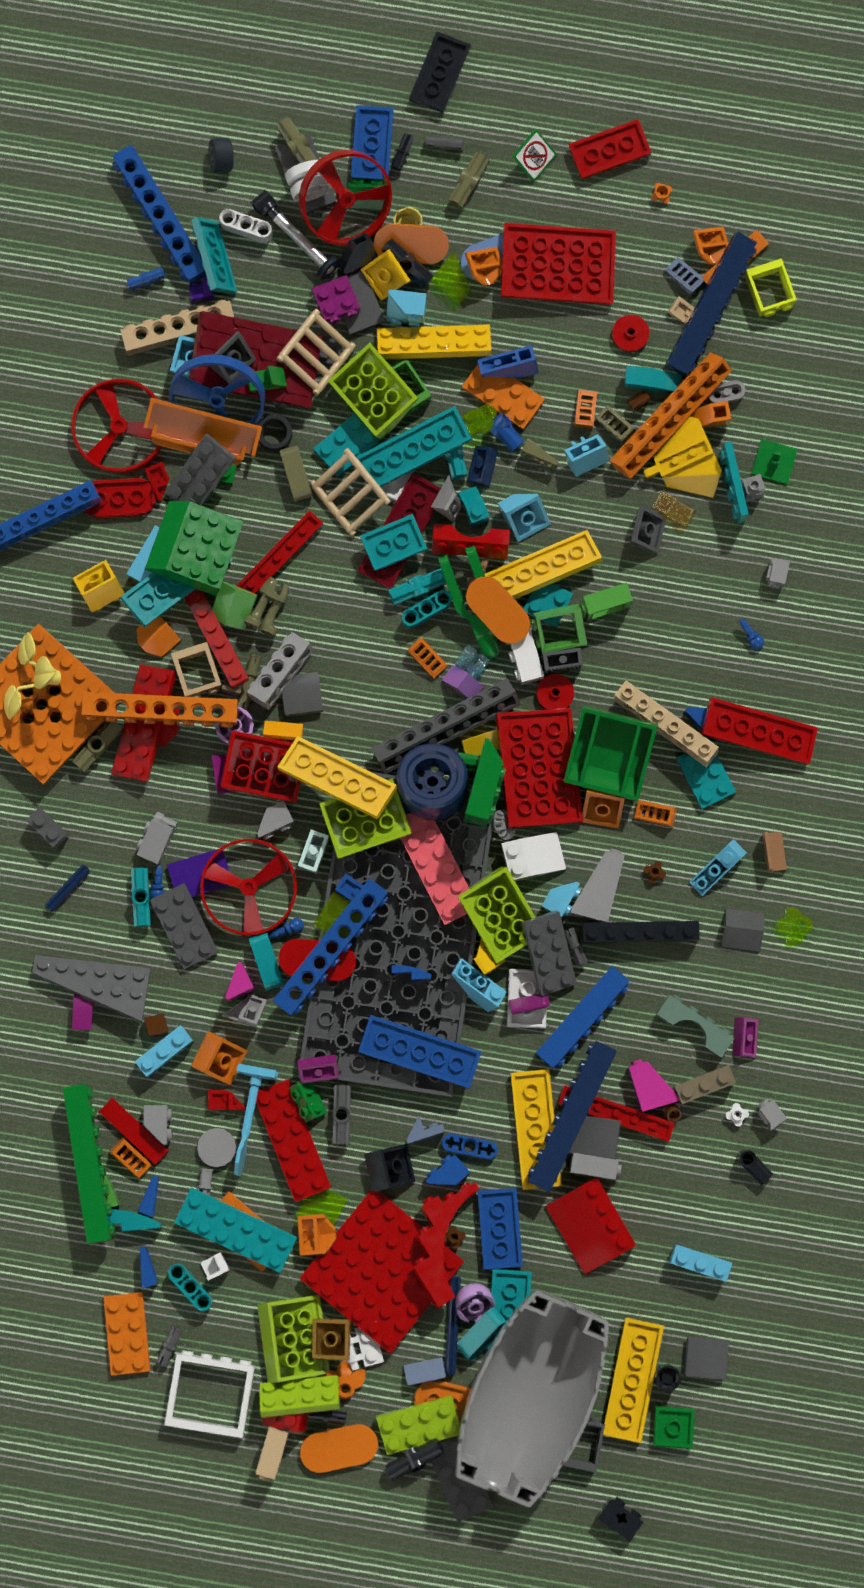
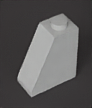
M571 1153L569 1173L616 1180V1176H620L622 1165L618 1164L619 1160Z

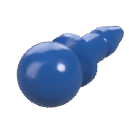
M741 618L739 620L740 625L748 635L746 639L749 641L750 647L754 650L761 649L764 646L763 637L758 635L757 631L753 632L748 622Z
M158 865L155 871V884H151L152 889L149 893L151 899L164 893L163 888L165 885L162 884L163 871L160 865Z
M294 918L289 923H285L286 927L274 930L268 937L278 938L287 933L289 935L300 933L304 929V923L301 919Z

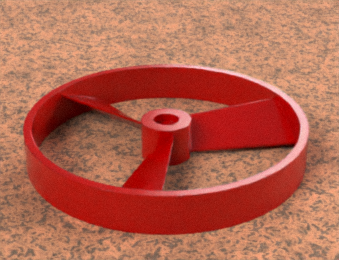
M356 150L335 151L319 159L306 173L299 191V209L305 224L320 239L335 245H347L349 240L365 232L369 237L372 236L386 220L392 203V186L386 171L372 157ZM350 156L367 159L378 167L385 185L353 194L348 188H344L332 161ZM319 172L336 191L337 202L318 231H316L308 220L305 201L308 187L314 176ZM356 200H384L380 214L366 230L352 237L337 238L347 208L352 207Z
M110 379L94 385L79 399L72 416V435L79 452L92 466L112 474H126L140 470L151 463L160 453L163 446L157 445L149 457L134 466L110 468L99 464L116 436H123L128 433L150 440L153 438L151 437L153 429L144 428L145 422H127L121 417L113 385L133 386L146 392L152 398H158L150 389L136 381ZM96 392L112 419L110 423L111 431L85 454L77 441L76 420L82 405Z
M240 839L222 846L210 857L202 873L200 893L205 910L217 925L234 934L252 936L274 929L288 916L296 899L297 880L290 861L278 848L262 840ZM240 843L261 844L278 853L252 879L242 880L212 862L221 851ZM290 869L294 888L291 904L285 915L277 923L263 930L254 895L257 887ZM204 878L240 888L241 893L245 895L244 932L225 926L211 913L204 897Z

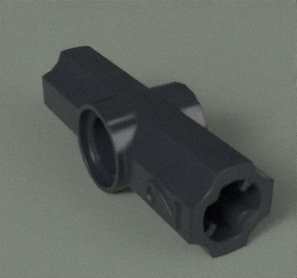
M393 238L389 239L382 247L381 251L383 253L389 249L391 250L404 272L422 288L433 278L434 275L417 261L416 256L406 251ZM403 260L411 261L412 265H404Z
M434 1438L421 1446L403 1452V1456L386 1464L385 1470L391 1480L395 1481L410 1472H417L425 1468L426 1463L444 1454V1448L438 1438Z

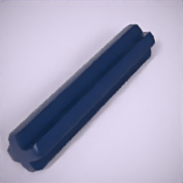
M81 865L45 904L46 908L53 912L90 873V870L85 865Z

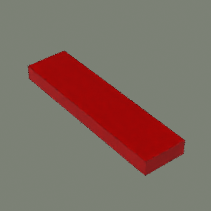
M113 1097L99 1111L155 1165L169 1151Z

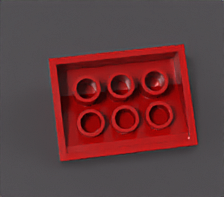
M232 730L219 789L276 801L284 800L286 803L295 804L301 781L278 770V765L293 743Z
M597 1177L545 1206L584 1274L636 1246Z

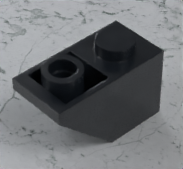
M366 232L348 241L339 264L344 274L353 273L358 268L369 264L378 257L372 240Z

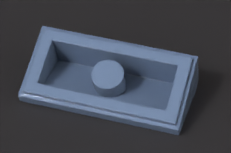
M442 1357L404 1365L407 1385L446 1378Z

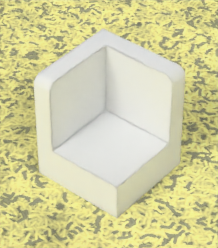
M222 1252L201 1262L207 1280L230 1270Z

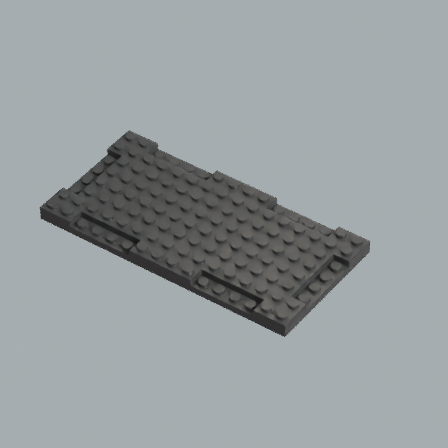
M374 773L386 780L393 778L394 784H396V776ZM421 785L416 786L419 790L423 789ZM469 787L464 803L454 814L447 818L435 820L469 888L485 877L494 820L493 816L491 824L487 823L486 828L464 822L472 787ZM401 802L405 815L409 814L410 812ZM400 838L339 859L333 846L319 940L323 938L351 902L335 891V888L345 874L362 885L370 878L388 892L386 894L388 899L382 907L378 905L375 908L374 912L376 915L370 922H364L361 926L364 928L358 937L353 936L349 941L352 943L350 948L356 957V967L353 973L342 981L323 980L321 984L317 982L313 987L316 991L309 999L300 1059L336 1055L339 1078L335 1080L452 1097L454 1083L359 1053L358 1051L370 1015L460 1044L467 993L452 976V972L461 958L472 966L477 930L468 914L447 925L443 924ZM353 912L350 919L352 922L358 923L361 921L362 915L359 912ZM341 927L338 931V935L341 938H347L350 934L347 927ZM391 965L410 966L424 970L431 974V980L412 981L411 973L392 974Z

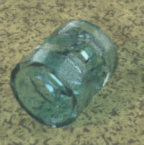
M468 644L458 656L454 665L462 670L466 669L472 677L477 679L487 667L490 659L483 654L478 655L477 650Z

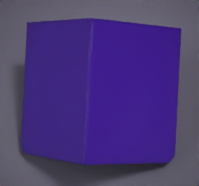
M202 278L203 283L189 286L192 305L214 301L213 291L210 290L207 284V278Z

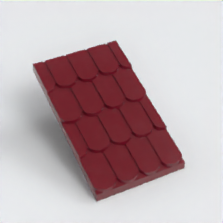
M199 312L192 359L203 355H214L238 331L256 358L249 365L253 371L265 370L267 366L280 367L284 370L287 387L265 390V400L306 409L311 408L313 389L283 361L280 363L276 359L298 330L213 312ZM315 334L316 336H318V337L322 340V336H321V335ZM303 335L299 343L319 361L320 349ZM293 348L288 357L315 381L317 369ZM209 365L199 366L190 370L189 379L209 388L219 386L224 389L228 385ZM248 384L230 392L260 399L258 392L249 393Z

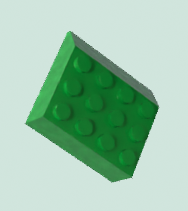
M169 501L144 570L217 596L243 521L190 501Z
M584 705L581 710L563 782L638 801L658 724Z
M485 738L464 818L466 823L485 828L487 823L491 824L496 808V806L492 805L497 803L506 770L502 768L503 761L488 738Z

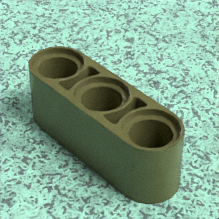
M298 445L279 450L294 502L313 497Z

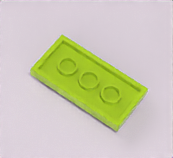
M338 1375L260 1383L261 1418L340 1409Z
M452 1395L376 1416L387 1455L421 1446L434 1438H438L440 1441L458 1436L461 1425Z

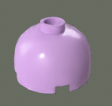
M238 707L237 725H233L232 728H223L221 724L215 725L217 735L227 744H229L232 730L252 734L254 727L251 715L241 707ZM223 711L219 713L217 718L223 715Z
M478 1283L468 1284L461 1288L456 1296V1311L460 1319L469 1322L468 1319H475V1322H477L488 1310L495 1306L494 1297L484 1285Z

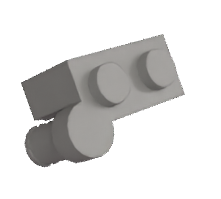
M157 811L154 819L151 822L148 821L145 825L143 832H146L144 839H140L137 844V855L156 864L161 863L178 822L165 817V814Z

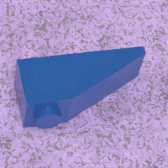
M532 345L477 360L482 377L523 378L539 373Z

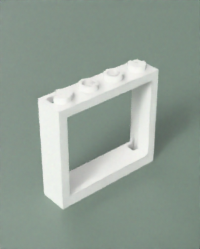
M182 1350L181 1353H177L165 1425L243 1438L255 1365H251V1361L240 1360L239 1363L232 1362V1358L222 1356L220 1360L212 1359L213 1355L201 1353V1357L194 1356L192 1351ZM182 1361L247 1372L238 1427L173 1417Z

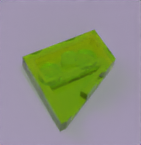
M453 252L434 274L431 281L459 305L470 293L471 289L460 266L457 254Z

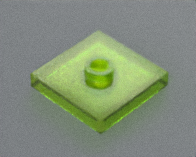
M333 892L313 925L326 933L350 902ZM353 912L350 919L352 922L358 923L361 921L362 915L359 912ZM341 927L338 931V935L341 938H347L350 934L347 927Z
M328 1189L304 1199L295 1216L324 1214L335 1225L348 1199Z

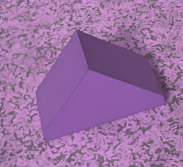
M452 665L442 679L444 683L467 699L481 692L484 688L468 672Z

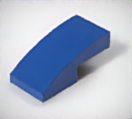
M391 965L392 974L411 973L412 981L431 980V974L424 970L410 966Z

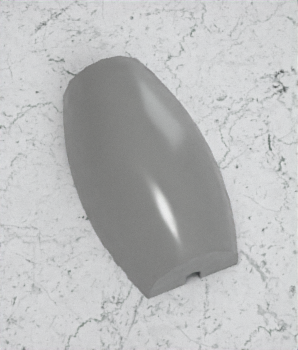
M534 1289L524 1299L497 1334L476 1373L460 1425L456 1451V1477L486 1490L491 1488L500 1496L529 1508L547 1489L546 1487L552 1479H555L559 1474L558 1471L564 1462H567L588 1422L598 1394L601 1374L605 1365V1351L608 1343L609 1322L606 1319L577 1304L539 1289Z

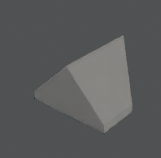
M448 475L431 507L454 522L462 508V504L455 493L452 481Z
M248 994L247 998L224 1013L222 1017L258 1028L267 1000Z

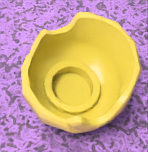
M412 207L400 209L393 218L394 224H423L421 214Z

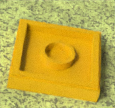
M390 249L360 269L381 301L388 297L389 289L398 290L410 282V279Z

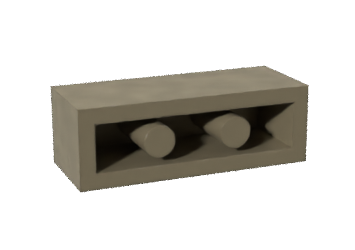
M727 1065L673 1086L679 1097V1103L684 1104L735 1084L736 1081L730 1066Z

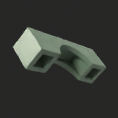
M669 995L655 1016L670 1026L680 1021H690L697 1024L704 1034V1048L718 1058H722L734 1040L731 1036L732 1032L724 1027L722 1029L715 1026L716 1022L708 1016L706 1018L700 1016V1011L690 1005L688 1008L682 1004L684 1000L680 997Z

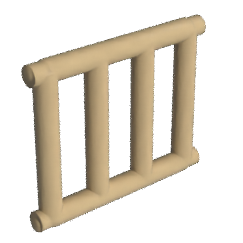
M315 309L276 358L280 363L283 361L313 389V394L316 396L322 392L329 383L328 380L336 374L356 347L353 342L349 343L319 315L320 311L318 309ZM314 321L345 348L340 356L309 329ZM303 335L309 338L335 362L329 370L299 343ZM293 348L324 376L319 383L314 381L288 357Z
M346 448L343 452L344 455L316 481H311L309 485L347 533L353 537L357 533L356 530L384 504H389L391 500L349 448ZM350 461L356 469L329 495H326L321 486L344 464ZM361 475L368 484L339 510L332 501ZM373 490L379 499L350 524L344 515Z

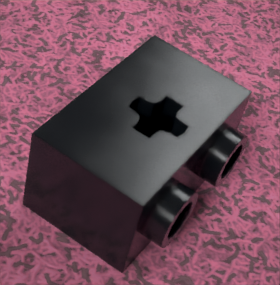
M610 1496L597 1514V1517L630 1542L644 1523L640 1519L642 1515L634 1509L629 1511L625 1508L626 1503L620 1498L616 1497L614 1499ZM619 1513L620 1515H622L623 1513H625L624 1517L626 1518V1520H620L618 1522L617 1514Z

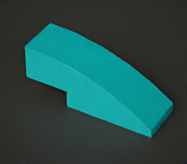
M627 365L624 387L643 389V391L673 393L681 384L682 375L659 369Z
M112 1209L110 1221L114 1224H121V1231L162 1228V1223L143 1214L128 1210Z

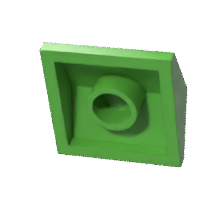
M223 581L212 610L220 623L246 630L247 625L243 621L247 615H251L257 594Z

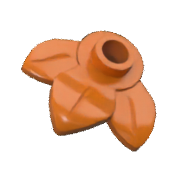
M343 1360L338 1365L337 1371L328 1370L326 1376L338 1375L339 1397L348 1399L353 1396L355 1389L363 1385L366 1373L364 1369L352 1370L350 1363L347 1360ZM343 1385L349 1387L348 1392H342L341 1388Z

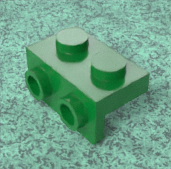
M353 179L349 181L348 189L354 194L384 186L385 184L379 180H372L371 183H367L361 179ZM356 200L350 208L381 210L384 200Z

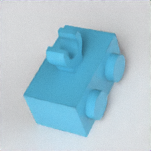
M598 434L587 440L584 437H580V443L575 444L572 441V447L564 450L568 466L576 477L609 462L607 446Z

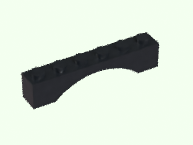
M699 921L582 924V944L698 942L700 940Z

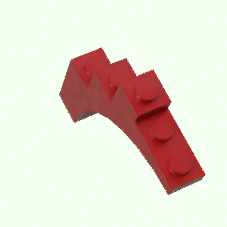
M469 1182L459 1188L460 1192L455 1195L453 1192L443 1197L444 1202L441 1201L439 1196L435 1198L430 1196L422 1201L424 1205L420 1207L432 1228L429 1229L426 1226L418 1231L419 1236H417L416 1240L427 1256V1259L423 1256L414 1262L416 1266L412 1268V1271L436 1309L455 1298L444 1269L443 1250L445 1236L450 1221L457 1209L466 1199L479 1190L476 1182L471 1185Z

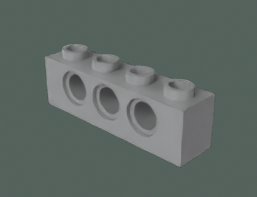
M293 632L285 637L282 641V646L272 654L270 662L260 670L258 678L249 685L247 691L249 697L269 710L314 651L311 644ZM289 653H294L293 656L286 657ZM278 668H283L280 672H275ZM271 683L269 687H264L265 684Z

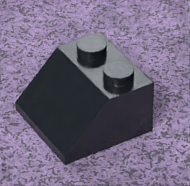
M407 1144L364 1154L373 1192L416 1182Z

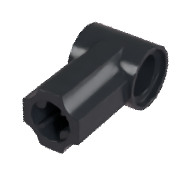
M745 1149L737 1154L739 1165L743 1166L761 1186L773 1175L753 1151ZM746 1153L751 1155V1161L748 1164H745L742 1160L743 1155Z

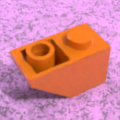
M724 401L697 408L690 417L699 419L703 429L729 425L731 421L729 403Z

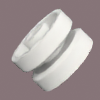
M318 160L300 163L285 173L287 184L292 187L290 192L293 201L299 202V191L302 181L309 169ZM319 172L314 176L308 187L306 201L319 198L332 189Z

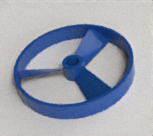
M203 355L185 362L176 371L170 386L169 402L177 404L174 394L208 401L210 406L216 408L217 415L228 417L224 409L226 394L252 382L260 395L261 407L257 414L247 423L257 425L264 410L265 390L258 375L243 362L223 355ZM205 365L224 366L241 373L224 389L219 386L209 388L182 376L193 368Z

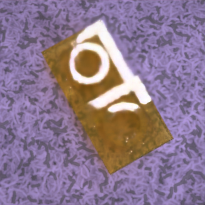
M663 491L660 492L652 505V508L685 528H687L696 513L694 509Z

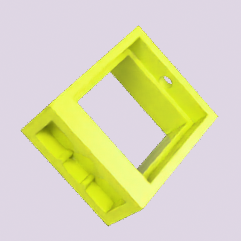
M782 258L746 270L744 276L759 317L763 315L769 317L774 315L775 311L781 309L787 311L793 308L797 299ZM778 272L788 300L763 308L754 280Z

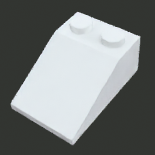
M557 832L517 839L501 844L506 867L515 882L566 870Z

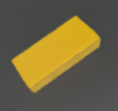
M497 729L461 741L464 752L481 756L485 738L490 739L495 750L498 751Z

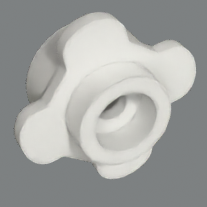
M734 1103L730 1112L726 1113V1118L733 1121L735 1126H741L742 1121L749 1116V1112L743 1110L739 1103Z

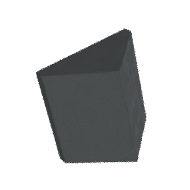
M238 331L214 354L232 357L247 366L256 359ZM209 365L228 384L241 374L228 367Z
M640 505L630 548L658 553L667 517Z
M726 909L721 947L760 952L764 934V913Z

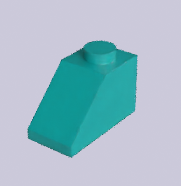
M476 486L458 492L471 528L489 522L490 516Z

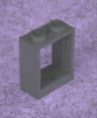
M590 1417L586 1426L598 1428L592 1462L569 1457L562 1466L592 1472L597 1471L605 1424L601 1423V1419Z

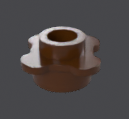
M655 861L651 866L646 865L644 867V872L647 873L650 883H655L656 880L666 877V872L662 870V864L659 861Z
M676 1102L664 1105L663 1119L670 1122L678 1121L682 1116L680 1111L681 1104Z
M450 1226L445 1236V1243H449L452 1245V1248L458 1249L460 1242L466 1238V1234L457 1230L456 1226Z

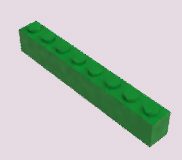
M89 1084L63 1087L87 1244L113 1240L115 1226L110 1221L112 1207L107 1202L109 1188L104 1183L106 1169L105 1165L101 1164L100 1158L103 1157L102 1146L98 1145L97 1139L100 1137L99 1127L95 1126L94 1118H97L95 1106L92 1107L91 1099H94L93 1089L89 1087Z

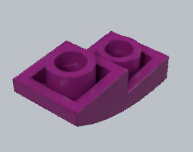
M74 993L72 1030H92L93 1002Z

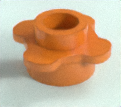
M656 183L654 185L655 191L651 196L654 201H662L664 204L668 203L672 187Z

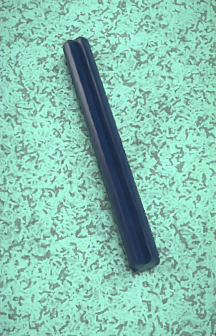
M452 1276L450 1279V1287L455 1298L449 1301L445 1373L448 1375L456 1373L459 1316L456 1311L455 1300L461 1288V1278L458 1276Z

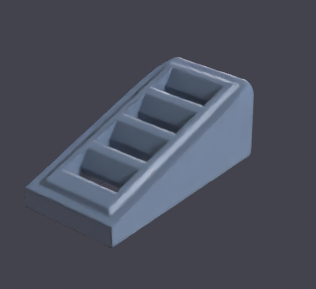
M679 257L664 270L690 296L705 282L696 271ZM679 264L681 267L673 272L672 269ZM684 269L686 272L679 277L678 274ZM689 274L691 277L685 282L683 279ZM694 279L696 282L690 286L689 283Z

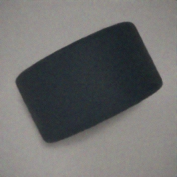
M228 137L212 138L209 141L208 147L212 171L214 173L232 171L234 154L231 140Z

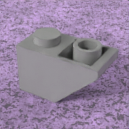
M284 800L266 809L257 833L259 839H264L265 841L274 837V833L279 830L285 832L292 828L291 825L294 824V821Z
M144 1105L143 1125L163 1145H168V1141H172V1129H168V1122L172 1121V1109H169L168 1105Z

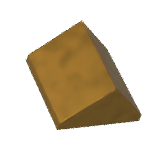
M314 1318L312 1358L350 1360L351 1320Z

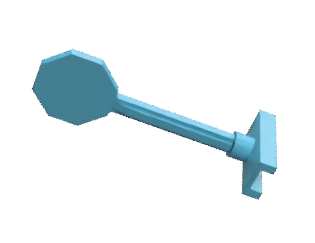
M238 1064L237 1072L251 1077L249 1083L251 1087L242 1128V1140L237 1149L234 1175L241 1176L245 1164L247 1139L250 1135L259 1086H261L262 1079L277 1080L279 1072L272 1069Z

